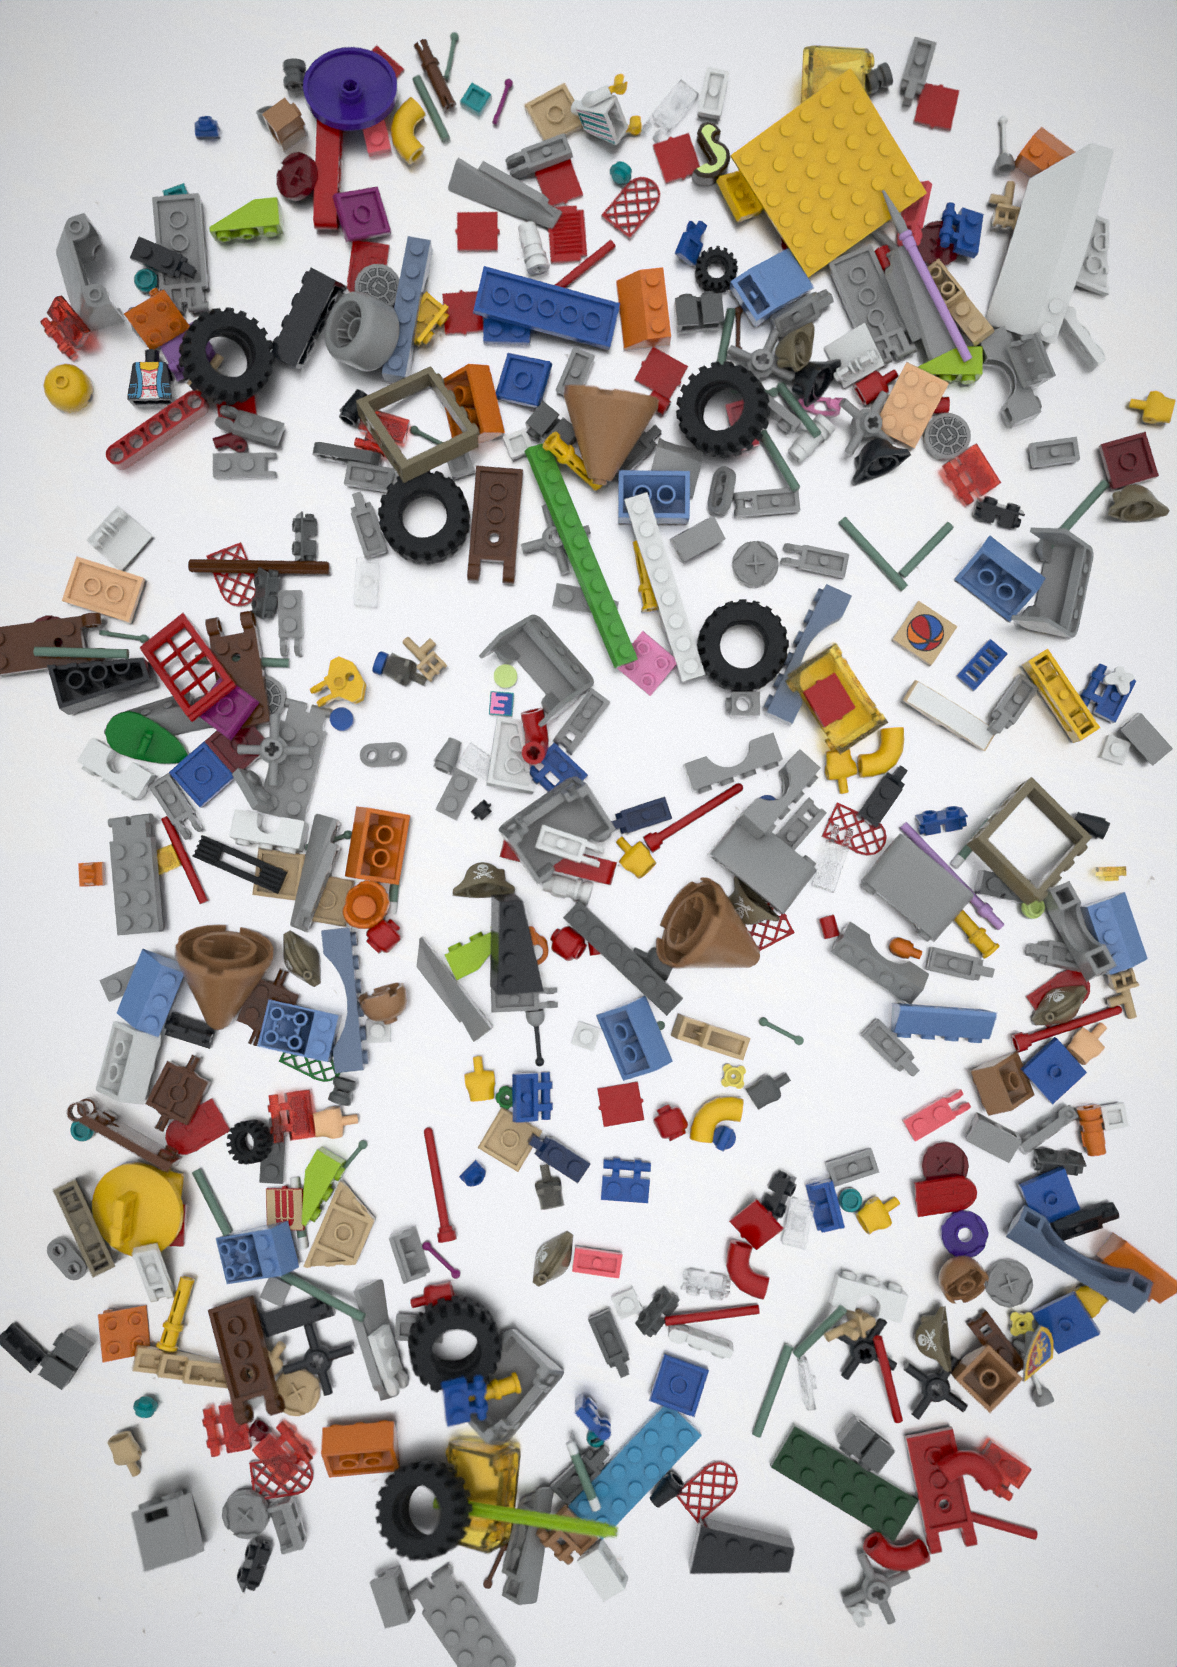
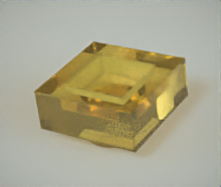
M172 844L157 850L159 875L182 866Z
M1126 866L1096 867V877L1104 876V881H1119V876H1127Z

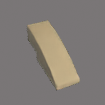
M679 1013L671 1036L678 1040L742 1061L751 1039Z

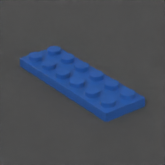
M484 266L473 314L609 350L620 303Z

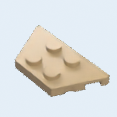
M342 1180L339 1181L303 1267L305 1268L313 1266L356 1265L375 1222L373 1215Z

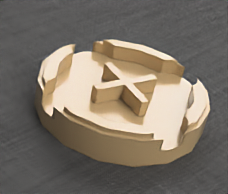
M307 1369L284 1375L283 1372L276 1380L278 1392L285 1401L283 1413L299 1417L309 1413L316 1407L321 1397V1385L315 1374Z

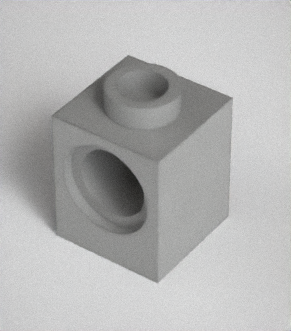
M731 692L730 698H726V712H730V718H758L760 716V692ZM745 699L749 704V708L745 711L739 710L736 706L737 700Z

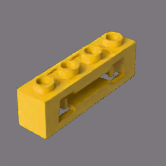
M1049 649L1040 652L1022 664V667L1032 682L1039 688L1038 691L1073 743L1085 739L1100 729L1095 718Z

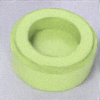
M503 664L496 668L494 680L499 687L504 689L511 688L517 682L518 676L514 667Z

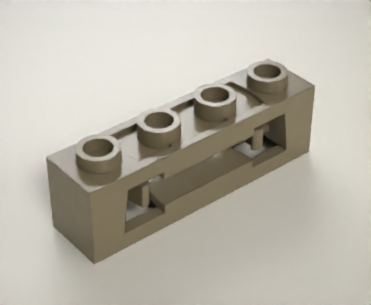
M74 1178L53 1188V1193L92 1278L114 1268L115 1264L76 1179Z

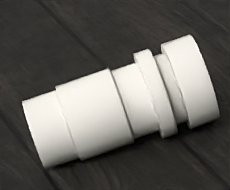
M529 221L520 224L518 231L521 246L525 253L523 258L526 263L527 273L530 275L541 274L547 271L550 265L546 251L542 249V242L536 223Z
M818 414L813 419L821 434L817 438H813L808 430L805 432L802 430L792 441L793 445L788 449L790 455L800 463L810 456L821 441L825 442L828 438L827 435L830 436L835 431L834 425L822 414Z
M553 874V877L543 884L542 891L564 899L566 897L572 898L574 902L580 900L588 905L593 882L585 881L584 883L582 879L573 880L569 877Z

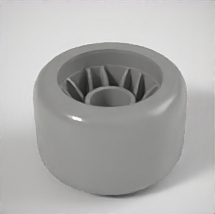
M355 291L344 295L333 306L326 322L325 343L327 350L336 360L356 369L373 371L380 368L392 356L399 339L400 325L397 313L386 302L366 293Z

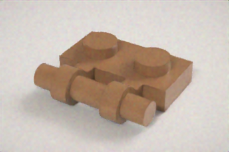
M566 1504L555 1514L579 1518ZM541 1527L536 1532L540 1542L546 1548H550L559 1561H564L567 1565H570L574 1560L570 1555L574 1550L581 1556L598 1540L597 1536L553 1529L546 1531ZM562 1537L566 1543L560 1545L557 1540Z

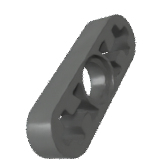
M314 442L312 455L315 457L347 463L349 460L380 465L381 454L377 452L324 442Z

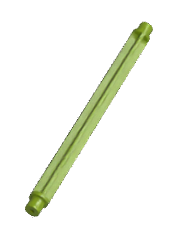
M435 1497L433 1500V1508L439 1509V1505ZM468 1501L473 1507V1511L469 1512L468 1516L603 1538H617L618 1526L609 1525L607 1522Z

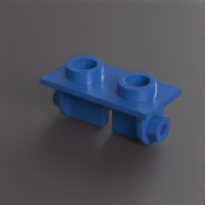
M949 806L941 811L927 810L922 812V814L915 815L920 823L918 825L919 834L928 836L941 833L940 825L943 824L945 832L962 830L963 827L967 826L966 817L968 815L962 807Z

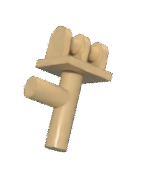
M1014 181L1006 182L1004 196L990 194L988 203L997 205L992 215V226L999 224L1002 225V228H1006V226L1012 227V230L1015 228L1021 207L1012 206L1016 185Z
M406 637L402 641L406 648L421 662L416 667L430 682L433 681L432 677L435 674L439 675V671L443 667H447L446 663L434 651L428 656L426 655L436 646V643L431 638L421 647L410 637Z
M1133 968L1117 972L1116 974H1107L1109 988L1116 993L1121 992V995L1107 999L1109 1007L1112 1008L1124 1004L1127 1018H1136L1137 1014L1130 989L1140 985L1136 981Z
M860 1308L855 1309V1311L847 1310L848 1321L824 1333V1337L827 1342L844 1334L854 1341L859 1336L865 1338V1332L875 1326L876 1320Z

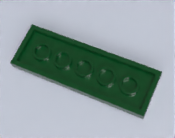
M793 1424L770 1463L772 1469L881 1533L893 1542H895L918 1502L916 1496L874 1471H866L856 1460L796 1424Z

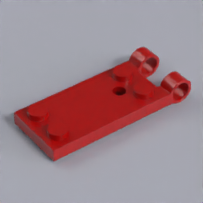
M946 1427L905 1436L930 1555L942 1553L938 1532L960 1528L965 1547L978 1545L963 1476L949 1484L936 1465V1462L946 1455L958 1451L953 1428ZM947 1500V1507L941 1508L939 1506L940 1501Z

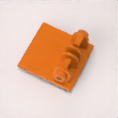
M157 288L149 292V299L124 313L148 348L154 350L187 331L190 327L167 292Z
M146 1305L117 1311L108 1309L104 1310L102 1314H98L102 1363L135 1356L137 1345L150 1346Z

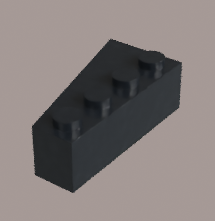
M312 267L304 273L301 280L303 285L299 293H296L291 301L292 309L289 315H285L282 320L280 335L276 336L272 342L273 350L271 353H274L276 358L298 369L303 368L316 344L315 335L323 332L326 326L325 317L336 304V297L339 291L344 293L347 288L343 283Z
M145 658L118 659L108 662L92 661L91 663L47 665L58 707L67 715L158 686L153 667Z
M515 893L491 895L490 987L497 995L544 992L523 900Z
M699 1517L688 1562L690 1574L790 1573L795 1547L792 1538Z

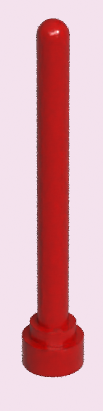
M736 783L659 833H648L643 837V840L650 851L654 853L661 848L660 845L663 844L665 839L743 790V785Z
M1120 1006L1107 1008L1031 1034L1022 1032L1013 1034L1011 1038L1014 1048L1018 1053L1026 1051L1028 1047L1032 1046V1043L1122 1013V1008Z
M427 1127L424 1129V1138L440 1222L437 1238L438 1243H445L456 1240L457 1236L456 1230L449 1224L433 1130Z

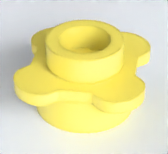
M725 1064L723 1066L724 1078L721 1080V1084L724 1087L743 1088V1079L746 1073L745 1067L741 1065L733 1067L730 1064ZM732 1074H735V1075H736V1077H735L734 1079L731 1078V1075H732Z
M1011 1313L1010 1323L1012 1327L1010 1332L1012 1335L1026 1334L1027 1331L1034 1332L1032 1328L1034 1316L1032 1313Z

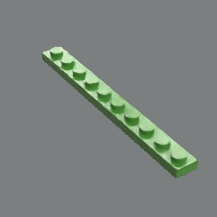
M543 443L528 447L525 450V454L614 668L633 663L638 660L556 460L549 450L543 449Z

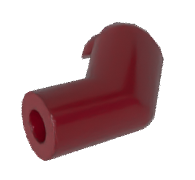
M232 433L212 438L216 449L228 446L238 453H242L247 449L246 440Z

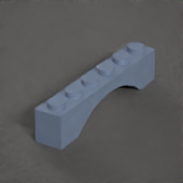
M407 237L394 305L400 325L399 339L392 356L383 365L382 375L385 382L395 383L410 376L418 313L433 255L432 243L428 239Z
M828 584L824 586L823 590L818 588L813 599L816 605L813 611L808 610L803 620L806 623L804 631H798L793 642L797 646L793 653H788L787 659L783 664L787 666L784 674H778L773 685L777 689L773 696L769 694L763 706L767 708L765 715L788 726L793 724L803 703L800 694L799 674L805 651L818 633L843 617L852 595Z
M351 927L321 930L323 954L338 971L347 997L345 1026L340 1039L333 1048L335 1073L361 1071L365 1069V1064H369L368 1050H363V1041L367 1040L366 1027L361 1026L360 1017H364V1012L358 1000V993H362L361 979H356V970L360 969L359 956H354L353 946H357L356 932H352Z
M1026 1205L1023 1206L1011 1221L1006 1235L1008 1239L1131 1313L1135 1314L1149 1300L1153 1281L1133 1269L1105 1265L1078 1253L1055 1233L1046 1217Z

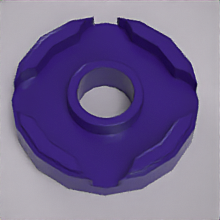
M969 1210L952 1212L944 1219L940 1228V1238L943 1246L950 1254L956 1257L969 1256L972 1258L977 1256L984 1250L989 1235L987 1225L983 1219ZM963 1228L970 1230V1237L967 1240H960L958 1237L959 1231Z

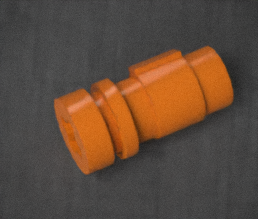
M1091 1104L1078 1107L1077 1114L1081 1118L1079 1119V1125L1083 1128V1131H1080L1083 1147H1086L1087 1155L1101 1156L1106 1154V1141L1101 1124L1103 1117L1100 1116L1102 1115L1101 1105Z

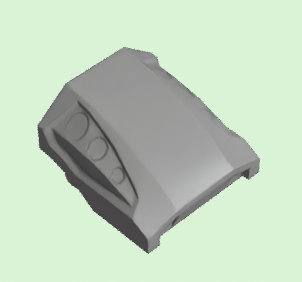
M659 438L651 471H690V498L693 499L704 452L676 445Z

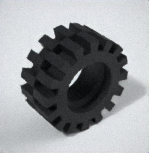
M711 246L707 252L705 250L701 252L695 267V278H697L698 285L702 284L703 290L707 288L709 291L716 290L717 293H721L723 289L724 292L728 290L730 282L736 278L738 272L737 259L733 258L734 254L732 251L728 253V249L725 247L723 250H720V246H716V249H713ZM713 262H719L724 265L725 274L722 277L714 278L709 275L708 266Z
M242 1121L234 1124V1127L229 1130L232 1134L227 1135V1139H230V1142L226 1143L227 1147L231 1146V1150L228 1153L229 1155L234 1154L232 1159L234 1161L238 1160V1164L248 1165L262 1162V1160L268 1157L266 1154L271 1153V1149L268 1146H273V1141H269L272 1134H267L269 1128L268 1126L263 1127L265 1123L262 1121ZM248 1133L253 1138L254 1145L252 1151L246 1145Z

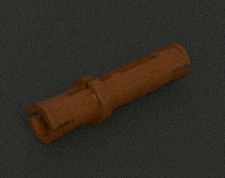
M421 39L422 47L418 42L414 44V49L422 62L421 68L423 72L427 73L443 111H449L448 103L453 109L456 106V101H454L439 69V61L437 57L433 56L428 41Z

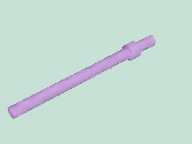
M907 822L900 826V829L917 847L974 894L970 902L978 909L976 912L982 918H986L997 930H1000L1005 925L993 912V908L987 902L984 903Z

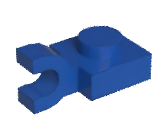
M688 221L687 232H683L676 248L675 254L688 265H696L704 244L700 239L707 228L703 221H698L697 225L693 221Z

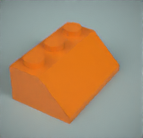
M1041 126L1017 156L1015 167L1031 178L1075 153V151Z
M663 267L641 269L616 280L624 350L670 345L671 329Z
M467 364L443 378L447 390H452L459 407L463 406L466 410L468 420L471 424L475 423L480 433L478 435V444L491 441L505 433L489 365ZM445 408L453 438L463 432Z
M356 806L345 876L399 885L410 815Z
M1112 1232L1096 1253V1256L1102 1259L1100 1262L1102 1264L1133 1269L1153 1281L1148 1302L1153 1299L1160 1304L1177 1294V1280L1115 1233Z
M381 1420L377 1423L366 1424L358 1422L353 1425L342 1426L335 1424L330 1427H322L321 1456L328 1477L388 1473L398 1469L400 1461L398 1437L394 1421Z

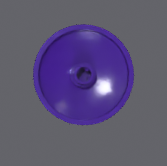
M342 47L322 54L309 66L304 76L303 92L308 109L320 122L335 129L354 131L372 127L390 114L397 101L398 86L393 68L382 56L364 48Z

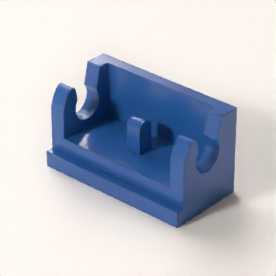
M826 1178L805 1184L817 1231L825 1233L845 1228L832 1179Z

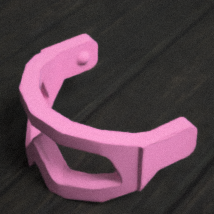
M821 397L817 400L825 401L827 407L835 411L816 410L814 403L806 407L804 406L803 398H799L798 402L809 413L815 415L822 414L825 417H836L840 414L841 406H839V403L843 398L835 397L831 399V397Z

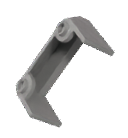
M1031 527L1030 532L1040 538L1036 546V554L1044 562L1042 576L1046 579L1038 590L1035 606H1028L1023 611L1022 616L1012 615L1011 620L1029 630L1073 638L1079 630L1093 563V548L1066 528Z
M534 614L500 632L479 655L483 659L495 652L497 657L503 662L512 663L517 660L546 695L541 703L547 715L538 723L540 727H543L559 716L594 684L593 677L547 623L541 617Z

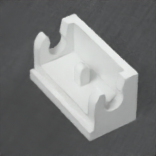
M599 1539L577 1559V1563L602 1601L605 1602L624 1591L629 1578L604 1540Z

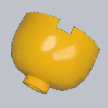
M67 363L56 365L49 370L44 378L43 388L45 396L55 408L66 413L79 412L89 404L88 400L91 394L93 395L92 381L85 371L79 367Z

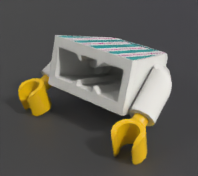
M617 74L614 77L613 85L608 86L607 84L595 91H588L581 101L575 100L571 106V113L579 116L586 132L614 145H617L620 139L626 136V133L630 132L632 135H639L642 131L641 117L637 115L630 117L628 125L617 96L612 95L614 92L618 95H623L626 92L628 82H624L623 74Z

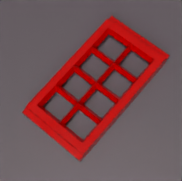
M181 613L139 647L191 722L195 721L237 687L184 613ZM185 628L191 638L177 648L171 638ZM168 642L174 652L160 662L153 652ZM195 642L201 653L188 663L181 652ZM178 656L184 667L170 677L164 666ZM203 657H206L212 667L198 678L191 667ZM188 671L195 681L180 691L174 681ZM216 671L222 682L208 692L202 681ZM198 685L205 696L190 706L184 695Z

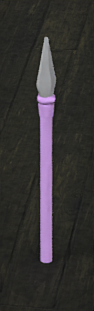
M883 190L882 193L892 221L900 234L899 240L902 241L906 251L909 252L963 362H967L972 359V356L916 246L914 237L911 236L912 231L908 230L903 217Z

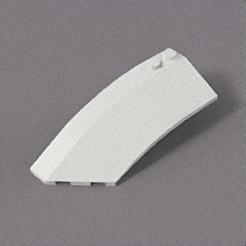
M1090 143L1039 174L1029 178L1010 245L986 315V320L990 325L998 328L1005 326L1006 330L1021 335L1038 332L1042 341L1055 344L1090 241L1114 149Z

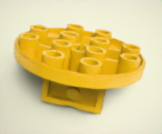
M130 1162L113 1168L100 1179L93 1194L92 1213L99 1232L105 1241L119 1252L133 1256V1248L157 1243L161 1252L176 1239L183 1222V1202L174 1183L160 1169L145 1163Z

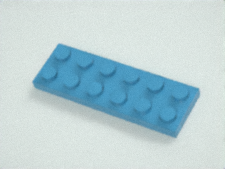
M660 1406L605 1464L602 1473L591 1482L601 1509L595 1512L592 1511L584 1490L568 1504V1507L580 1519L607 1522L609 1525L616 1526L702 1436L701 1432L680 1412Z

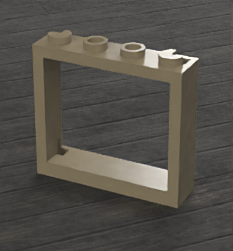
M431 366L356 400L358 416L403 483L478 448V435H480L478 427L475 423L471 424L464 407H459L452 390H447L440 373L436 374ZM431 386L463 433L406 459L375 412Z
M1030 777L1012 792L966 845L1026 905H1029L1035 901L1041 902L1049 894L1047 889L1055 886L1062 879L1060 874L1063 871L1066 872L1075 864L1073 859L1087 850L1088 846L1086 844L1092 836L1033 777ZM1026 796L1074 843L1037 887L988 840Z

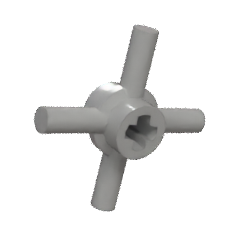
M771 330L763 349H757L749 353L731 345L728 350V354L746 361L749 371L758 380L769 376L771 373L790 382L794 378V372L785 368H779L776 365L775 357L771 353L780 335V332L777 330ZM761 360L765 361L762 367L758 365Z
M881 391L870 409L859 410L846 398L840 401L839 406L853 417L851 426L855 432L845 449L847 454H854L863 437L875 436L877 439H885L893 445L894 440L881 430L882 418L878 414L889 397L886 392Z
M547 504L542 506L547 528L544 530L542 538L522 543V551L525 553L544 547L547 551L555 553L560 572L565 574L570 572L564 552L565 548ZM589 525L583 526L586 535L591 534ZM556 534L557 537L560 538L559 543H555L554 540H551L552 535Z
M270 714V735L260 745H238L237 747L238 754H257L265 762L269 763L268 786H278V764L283 762L287 755L310 756V746H288L285 740L279 737V714ZM275 744V747L279 748V751L275 752L273 756V754L269 752V749H272Z
M866 1553L859 1554L857 1558L866 1578L863 1581L862 1590L842 1598L845 1607L848 1608L867 1599L869 1602L879 1605L888 1625L895 1623L896 1619L887 1600L891 1594L892 1587L911 1579L909 1572L901 1571L886 1578L884 1575L874 1572ZM878 1586L879 1590L875 1591L874 1587Z

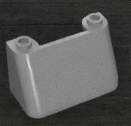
M82 213L72 216L66 221L56 247V256L75 322L83 331L92 332L123 323L125 319L122 310L116 308L110 301L106 288L100 284H90L84 262L95 259V248L103 245L99 231L87 215Z
M576 776L570 777L507 820L498 829L536 884L549 881L553 877L555 870L553 866L563 859L562 857L535 849L542 825L587 839L588 841L592 839L599 842L607 840L611 833L616 830L587 783Z
M736 820L707 854L714 861L723 864L725 869H728L761 896L764 901L770 902L771 907L779 914H784L817 871L814 867L816 863L807 855L804 857L800 856L774 833L771 832L768 836L763 834L757 840Z
M899 834L861 879V882L864 883L862 888L873 896L874 893L881 895L917 925L916 927L919 929L917 934L926 942L929 940L935 942L974 897V894L902 834Z
M515 1329L506 1331L500 1337L502 1346L501 1359L497 1363L495 1374H489L490 1380L486 1385L490 1384V1381L494 1378L499 1380L509 1377L511 1373L515 1372L519 1379L521 1393L502 1396L501 1400H495L494 1398L487 1400V1418L485 1420H478L477 1413L470 1414L471 1422H467L486 1444L503 1445L508 1442L564 1375L563 1370Z

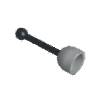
M544 1009L525 1011L527 1022L534 1027L537 1053L535 1064L539 1067L544 1065L539 1035V1025L545 1019Z

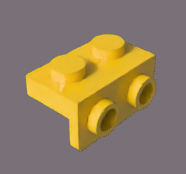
M739 170L722 175L716 180L737 222L758 216L764 210Z
M427 291L422 296L414 339V344L417 347H420L423 343L427 345L435 335L432 332L437 325L441 327L449 317L447 314L449 307L446 304L443 306Z

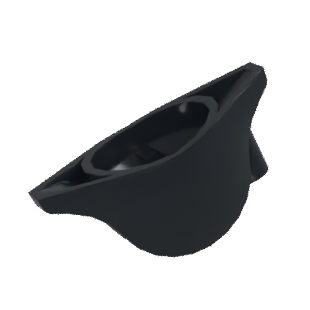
M841 360L810 361L804 368L795 372L796 383L792 387V392L803 396L804 406L808 407L821 398L834 378L833 373L836 372L837 368H840Z
M885 439L871 440L854 459L858 468L853 476V482L859 484L883 476L911 456V453L908 449L893 446Z

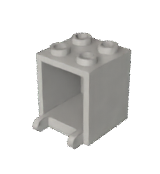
M181 1490L161 1497L162 1502H160V1497L138 1504L139 1509L131 1512L144 1572L192 1558L205 1551L191 1493L183 1495ZM167 1506L169 1516L154 1521L152 1511Z

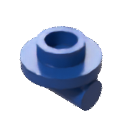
M201 116L198 118V121L194 122L195 137H220L218 122L212 119L211 116Z
M729 1126L717 1127L713 1137L715 1148L723 1152L730 1149L736 1141L734 1130Z
M475 1160L459 1177L467 1186L473 1187L482 1183L486 1171L482 1164Z

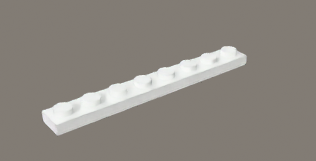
M648 493L624 499L681 680L685 682L703 676L705 672Z

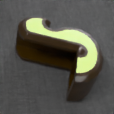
M712 122L702 123L698 128L696 142L708 162L693 171L692 180L696 184L703 186L717 183L716 180L727 173L731 159L729 149L724 143L720 142L721 130Z

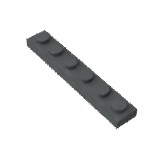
M579 900L563 917L666 1016L683 1000V997L583 902Z

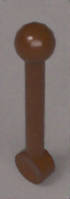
M737 306L734 308L736 315V347L743 349L740 346L741 314L743 309Z
M505 1541L501 1542L499 1546L500 1551L490 1574L483 1581V1586L486 1589L492 1587L493 1576L504 1552L507 1551L508 1543Z

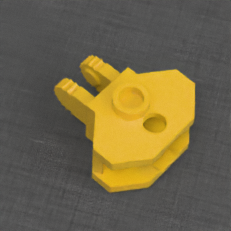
M338 656L330 660L328 675L324 677V681L314 685L309 690L311 694H316L329 687L331 693L316 702L318 707H322L335 699L337 701L343 699L356 705L364 701L367 685L357 666L352 661ZM354 675V679L349 681V677Z

